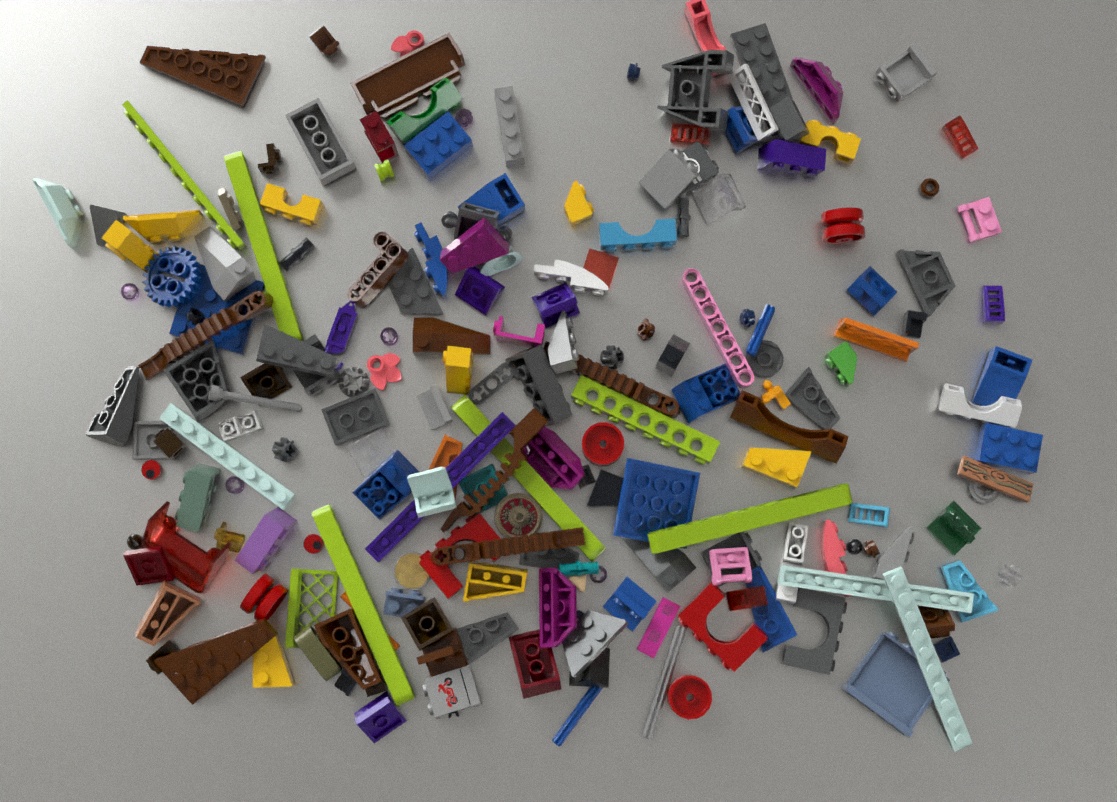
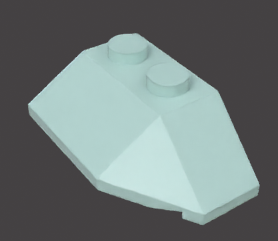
M34 178L33 182L66 244L72 249L75 248L84 221L81 218L83 213L78 205L75 206L72 201L75 199L70 189L66 190L62 185Z

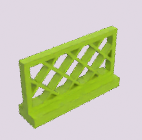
M291 568L285 647L299 648L294 640V636L314 621L319 623L317 618L324 612L330 618L335 616L337 571ZM302 573L311 574L316 580L306 587L302 582ZM314 574L322 575L319 578H317ZM324 575H334L333 584L326 588L320 579ZM318 581L325 591L316 598L309 588ZM301 586H303V587L305 588V590H304L302 593H301ZM331 587H333L332 594L329 592ZM308 591L314 600L305 607L300 599L301 595ZM327 592L332 597V603L325 608L318 599ZM317 601L324 610L314 617L308 608ZM330 607H331V614L327 611V609L330 608ZM306 610L313 620L304 627L299 621V616ZM300 625L302 629L298 632V626Z

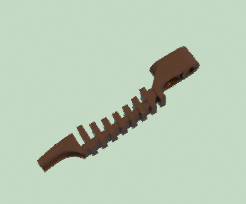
M255 291L230 308H223L220 310V313H214L211 315V318H206L203 320V323L195 325V328L187 330V333L181 334L179 338L173 339L171 343L165 344L154 356L138 365L145 379L150 380L162 373L163 370L176 363V361L189 355L190 351L198 349L197 346L204 345V341H210L213 339L212 336L222 334L220 331H228L231 329V326L253 319L272 306V295L268 292ZM247 306L248 312L245 315L244 308Z
M546 341L543 349L546 351L549 361L548 347L550 343ZM579 354L578 368L572 370L574 374L579 376L580 373L593 381H598L599 384H605L608 388L615 389L620 394L622 392L625 396L631 397L635 401L672 419L680 414V406L674 398L653 390L642 382L638 383L635 379L628 378L627 375H621L616 370L612 371L607 366H601L600 363H595L591 359H586L583 355ZM650 398H659L656 404H649ZM674 405L675 410L669 412L667 407Z
M536 408L532 409L509 433L514 438V453L511 454L510 452L504 456L511 463L509 465L505 462L500 465L505 473L501 470L496 471L494 474L499 480L495 477L490 478L488 482L492 487L487 483L480 487L486 493L485 495L480 489L473 492L479 502L470 493L466 494L463 498L473 509L465 501L461 502L440 530L443 533L447 532L460 517L473 516L484 509L483 506L490 502L489 499L497 495L496 491L503 488L502 484L507 483L510 480L509 477L516 473L515 470L523 466L521 460L526 461L529 458L523 452V448L549 422Z
M583 527L548 533H536L529 536H515L509 539L487 540L481 543L473 542L440 547L431 552L430 560L434 565L441 566L481 560L482 558L489 559L491 557H501L502 555H517L520 553H530V551L538 552L540 550L545 551L586 544ZM457 548L462 549L464 552L462 559H457L454 555ZM438 551H440V554H444L441 562L435 558V555L439 553Z

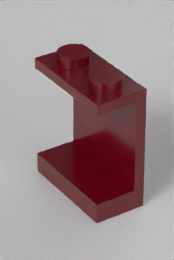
M377 111L359 119L365 129L364 133L381 163H384V160L388 159L390 161L399 156L395 142Z

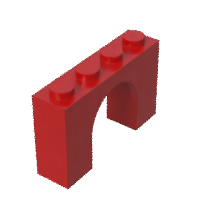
M478 513L477 515L469 516L465 520L466 524L460 527L458 525L450 532L451 536L448 539L442 538L435 544V549L453 546L461 541L481 543L482 541L501 539L483 516ZM427 550L419 557L421 559L419 564L449 600L463 588V585L451 572L448 565H434L430 560L431 552ZM438 551L439 553L435 555V558L441 562L444 554H440V551ZM491 557L490 559H491L492 562L494 563V562H495L497 559H499L500 557H496V558Z
M711 581L679 613V622L686 629L689 627L694 632L693 636L699 642L703 641L708 646L707 650L713 656L717 655L721 658V664L727 670L732 669L735 672L768 639V636L753 622L735 640L721 641L716 639L708 630L707 616L726 594L717 585H713Z

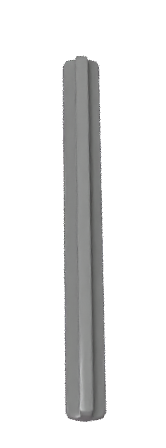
M676 626L642 734L644 738L650 740L653 739L687 629L683 626Z

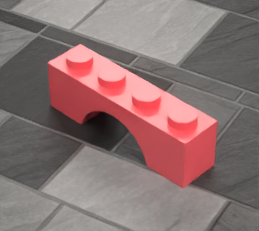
M691 0L686 2L684 12L701 52L707 50H726L715 34L706 1ZM712 73L711 76L714 77L722 73Z

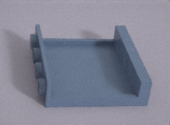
M882 632L845 683L842 690L901 734L910 738L914 732L912 729L933 699L912 647L906 643L902 645L898 642L899 638L892 632Z

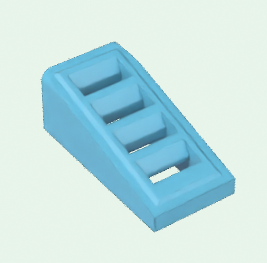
M852 503L850 504L848 522L888 527L890 508ZM856 508H860L859 519H855ZM864 509H868L867 520H863ZM872 510H876L874 521H871ZM880 511H884L882 522H879Z

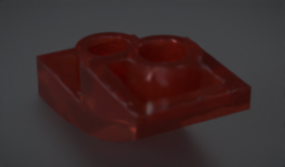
M764 585L726 592L730 611L768 605Z

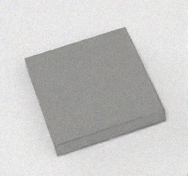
M133 421L132 459L172 460L153 441L156 439L155 435L160 430L168 428L173 432V428L163 421Z

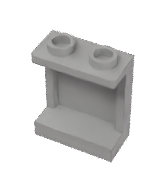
M915 42L909 46L907 51L886 65L880 66L876 71L878 81L888 89L889 96L899 102L933 79L937 74V70Z
M669 149L639 181L664 209L671 207L674 200L700 175L697 172L698 168L693 163H688L684 159V154L678 149Z

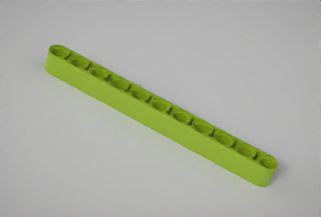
M242 151L224 156V161L266 292L270 293L273 297L271 307L278 329L300 341H304Z
M463 395L450 407L476 436L491 423L466 395ZM504 437L490 452L501 464L507 462L510 465L511 463L504 456L510 452L513 454L514 447ZM521 460L523 466L515 470L516 473L513 477L562 530L583 527L586 545L577 547L593 562L606 550L604 545L529 463Z
M839 484L648 533L647 536L651 553H661L849 505L853 501L849 484Z
M328 504L311 512L395 704L400 706L416 698L332 507Z

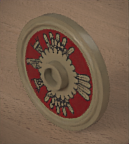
M512 493L498 503L495 509L494 520L498 531L505 538L509 539L515 536L536 534L542 525L543 513L539 503L532 496L525 493Z

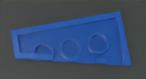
M760 565L751 570L752 582L745 584L755 623L768 636V639L761 645L762 652L764 653L797 636V633L781 602L775 600L776 593Z

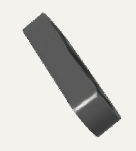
M507 362L502 363L474 386L468 395L473 404H483L513 379V373L515 372L513 365H508ZM504 367L506 369L511 368V375L508 376L507 374H505L503 377H501L502 380H504L501 383L500 379L495 374L498 373V375L500 376L503 373ZM495 379L498 382L497 387L489 389L486 385L487 381ZM484 385L485 390L489 392V394L486 395V393L483 392L480 395L482 398L481 400H473V393L475 391L477 393H480L482 391V388L480 386Z

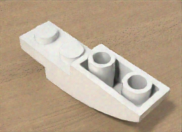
M555 259L554 267L535 264L534 275L539 279L548 280V278H555L557 282L567 283V280L571 281L570 288L577 293L590 291L596 296L608 294V286L601 279L577 265Z
M789 522L780 561L781 565L801 567L804 559L808 526ZM778 584L775 600L795 604L798 587Z

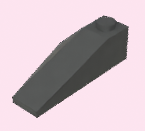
M130 366L124 369L114 385V393L104 400L105 407L100 414L96 412L85 434L86 436L112 445H124L128 441L133 423L139 367Z
M621 537L666 592L672 590L696 569V566L686 554L677 548L652 554L649 542Z

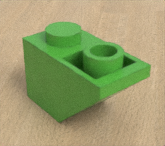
M845 341L825 355V362L831 370H835L837 373L836 378L841 385L848 387L853 383L858 356L849 343Z

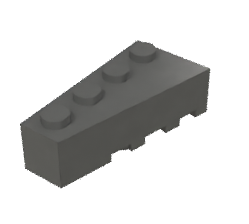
M542 345L523 350L505 359L508 365H513L515 369L513 374L516 379H521L523 382L525 394L533 399V407L549 421L546 426L556 424L573 415Z

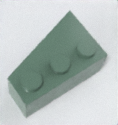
M198 463L188 472H185L183 477L185 486L179 496L181 505L175 514V520H177L176 527L200 532L204 528L211 505L209 504L211 492H215L216 486H213L214 478L217 474L220 475V468Z

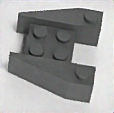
M707 50L663 64L662 68L671 72L667 106H658L657 108L705 129L726 131L728 111L722 108H708L712 73L732 74L734 54L727 50Z

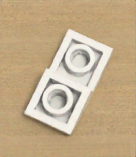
M257 410L218 423L223 441L232 440L263 429Z

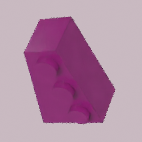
M484 217L441 251L440 261L453 274L509 254L510 244Z

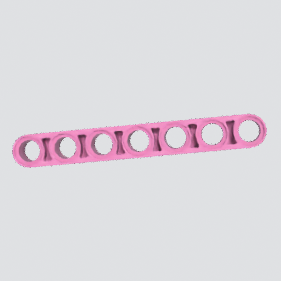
M694 268L687 269L682 277V284L736 385L740 388H748L754 381V374L700 273ZM693 275L695 276L696 281L689 282L687 281L686 276ZM695 292H703L705 298L698 299L695 296ZM711 308L714 314L708 316L704 313V309ZM713 325H721L722 332H715ZM722 342H730L731 349L723 348ZM731 358H738L740 365H732ZM746 374L749 377V382L743 383L740 380V375Z

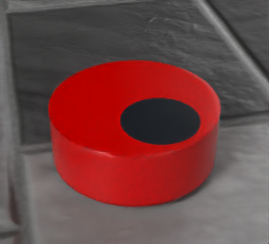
M148 460L142 465V475L147 479L155 480L160 477L162 466L157 461Z
M310 534L304 539L303 545L307 552L316 554L323 549L324 542L319 535Z

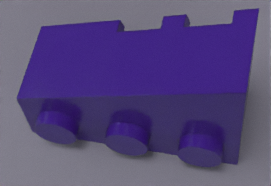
M775 139L759 148L757 170L798 173L814 177L825 171L826 149Z

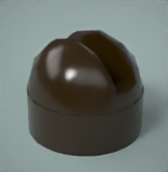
M132 534L127 539L128 547L133 550L140 549L144 544L142 536L138 534ZM132 538L138 544L137 546H135L131 541Z

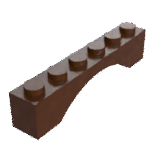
M743 390L730 418L735 419L737 422L749 425L774 438L788 442L790 445L797 446L806 451H812V454L836 464L845 450L848 440L847 435L833 429L809 430L790 425L772 414L759 397Z

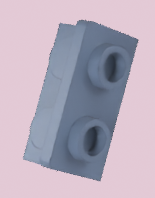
M391 588V591H386L385 593L386 599L383 614L402 617L424 604L426 597L421 596L422 592L410 591V594L402 593L403 589Z

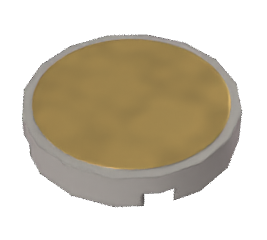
M406 552L395 561L393 576L397 584L402 588L410 591L419 590L430 581V576L419 564L421 553Z

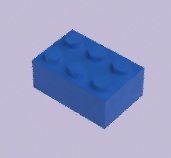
M449 112L445 113L404 145L408 156L428 180L432 179L473 147L472 139Z
M984 423L979 428L974 460L991 467L1024 474L1037 473L1043 435Z

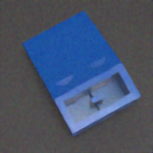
M506 173L492 180L464 201L469 204L499 211L497 227L525 211V204Z
M998 346L992 348L989 351L972 403L979 406H988L998 401L1001 396L1017 399L1028 375L1032 359Z
M726 364L685 380L671 389L688 423L737 401L740 395V391Z
M396 450L352 493L380 520L412 493L407 477L411 474L419 473V471L399 450Z

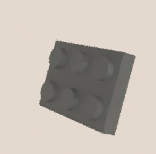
M375 388L321 409L335 445L389 425Z

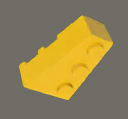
M470 561L463 602L524 592L528 569Z

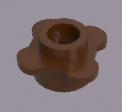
M645 318L638 326L637 334L641 336L642 340L649 339L655 332V326L649 323V319Z

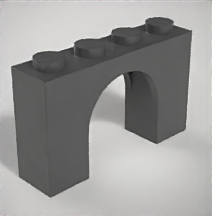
M798 587L797 599L793 607L814 611L821 615L827 626V635L824 642L814 649L808 650L785 645L781 664L830 675V671L833 672L835 668L833 657L834 652H837L839 648L837 637L838 633H841L843 629L841 618L842 614L846 613L847 602H845V597Z

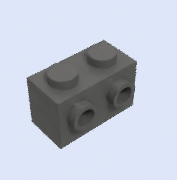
M791 97L770 107L773 119L780 128L778 134L783 141L795 142L810 134L795 101Z

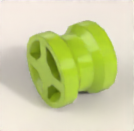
M388 159L384 160V163L374 164L381 182L385 178L395 177Z

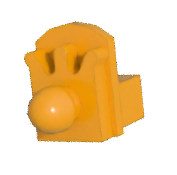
M769 380L763 382V387L767 390L761 395L763 404L772 399L775 400L780 409H785L791 404L779 385L773 386Z

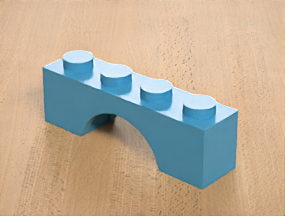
M675 219L656 220L653 228L648 233L640 236L626 233L621 228L619 222L599 223L600 250L614 252L616 249L624 248V251H632L637 247L650 250L654 246H661L664 249L672 248L677 242Z

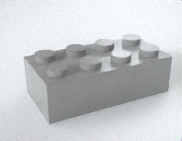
M319 98L285 115L323 186L356 169L350 154Z

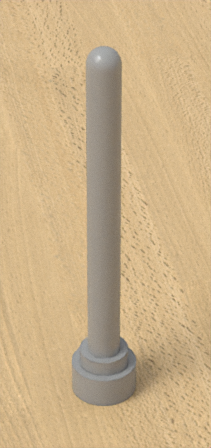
M216 385L210 386L208 400L212 401L223 398L292 411H300L302 409L300 404L223 391L222 388Z

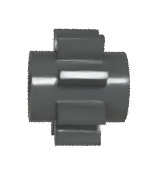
M608 345L606 346L607 350H602L600 360L602 364L610 369H618V364H622L624 361V353L620 350V347Z
M281 437L280 441H275L272 447V451L275 454L274 458L284 462H288V458H294L297 449L293 445L294 441Z

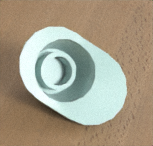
M509 246V254L486 262L482 266L480 273L485 276H491L514 268L522 261V254L515 252Z

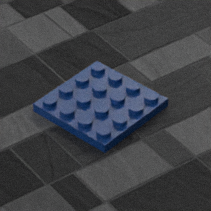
M200 264L197 268L201 269V272L197 276L201 277V279L196 280L199 287L193 288L196 292L195 294L190 292V300L184 298V304L179 302L169 334L180 337L181 334L187 333V330L196 327L192 325L191 321H187V314L191 308L198 309L203 313L204 318L200 322L203 323V320L206 318H211V315L214 313H220V310L223 308H230L255 291L263 292L265 288L264 282L256 280L224 302L213 289L205 265ZM247 306L244 308L245 315L248 312ZM255 318L231 326V329L228 331H220L222 334L219 336H212L215 348L244 355Z
M627 458L613 535L649 542L647 534L650 532L692 522L700 473Z

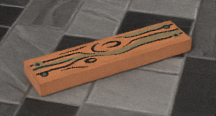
M967 456L961 457L957 475L1027 503L1030 501L1033 483Z

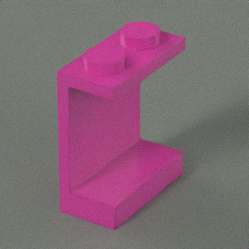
M499 316V320L494 322L493 332L498 342L529 348L543 345L545 335L544 324L537 323L535 338L503 332V316Z

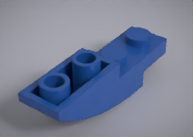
M422 222L415 225L416 231L414 235L418 242H423L425 248L422 250L426 258H431L425 262L426 268H424V271L429 279L433 278L435 284L432 286L437 296L441 294L444 299L447 297L448 270L440 261L442 246L437 235L429 238Z

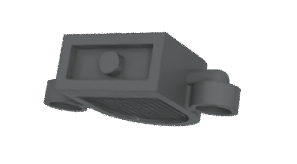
M463 202L459 208L458 217L454 212L448 211L443 215L441 222L446 228L455 227L454 240H456L484 217L497 230L500 212ZM502 226L497 230L507 242L510 241L513 233L509 227Z

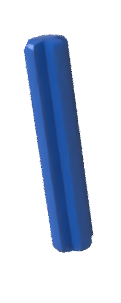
M765 305L746 349V354L756 356L775 312L774 306Z

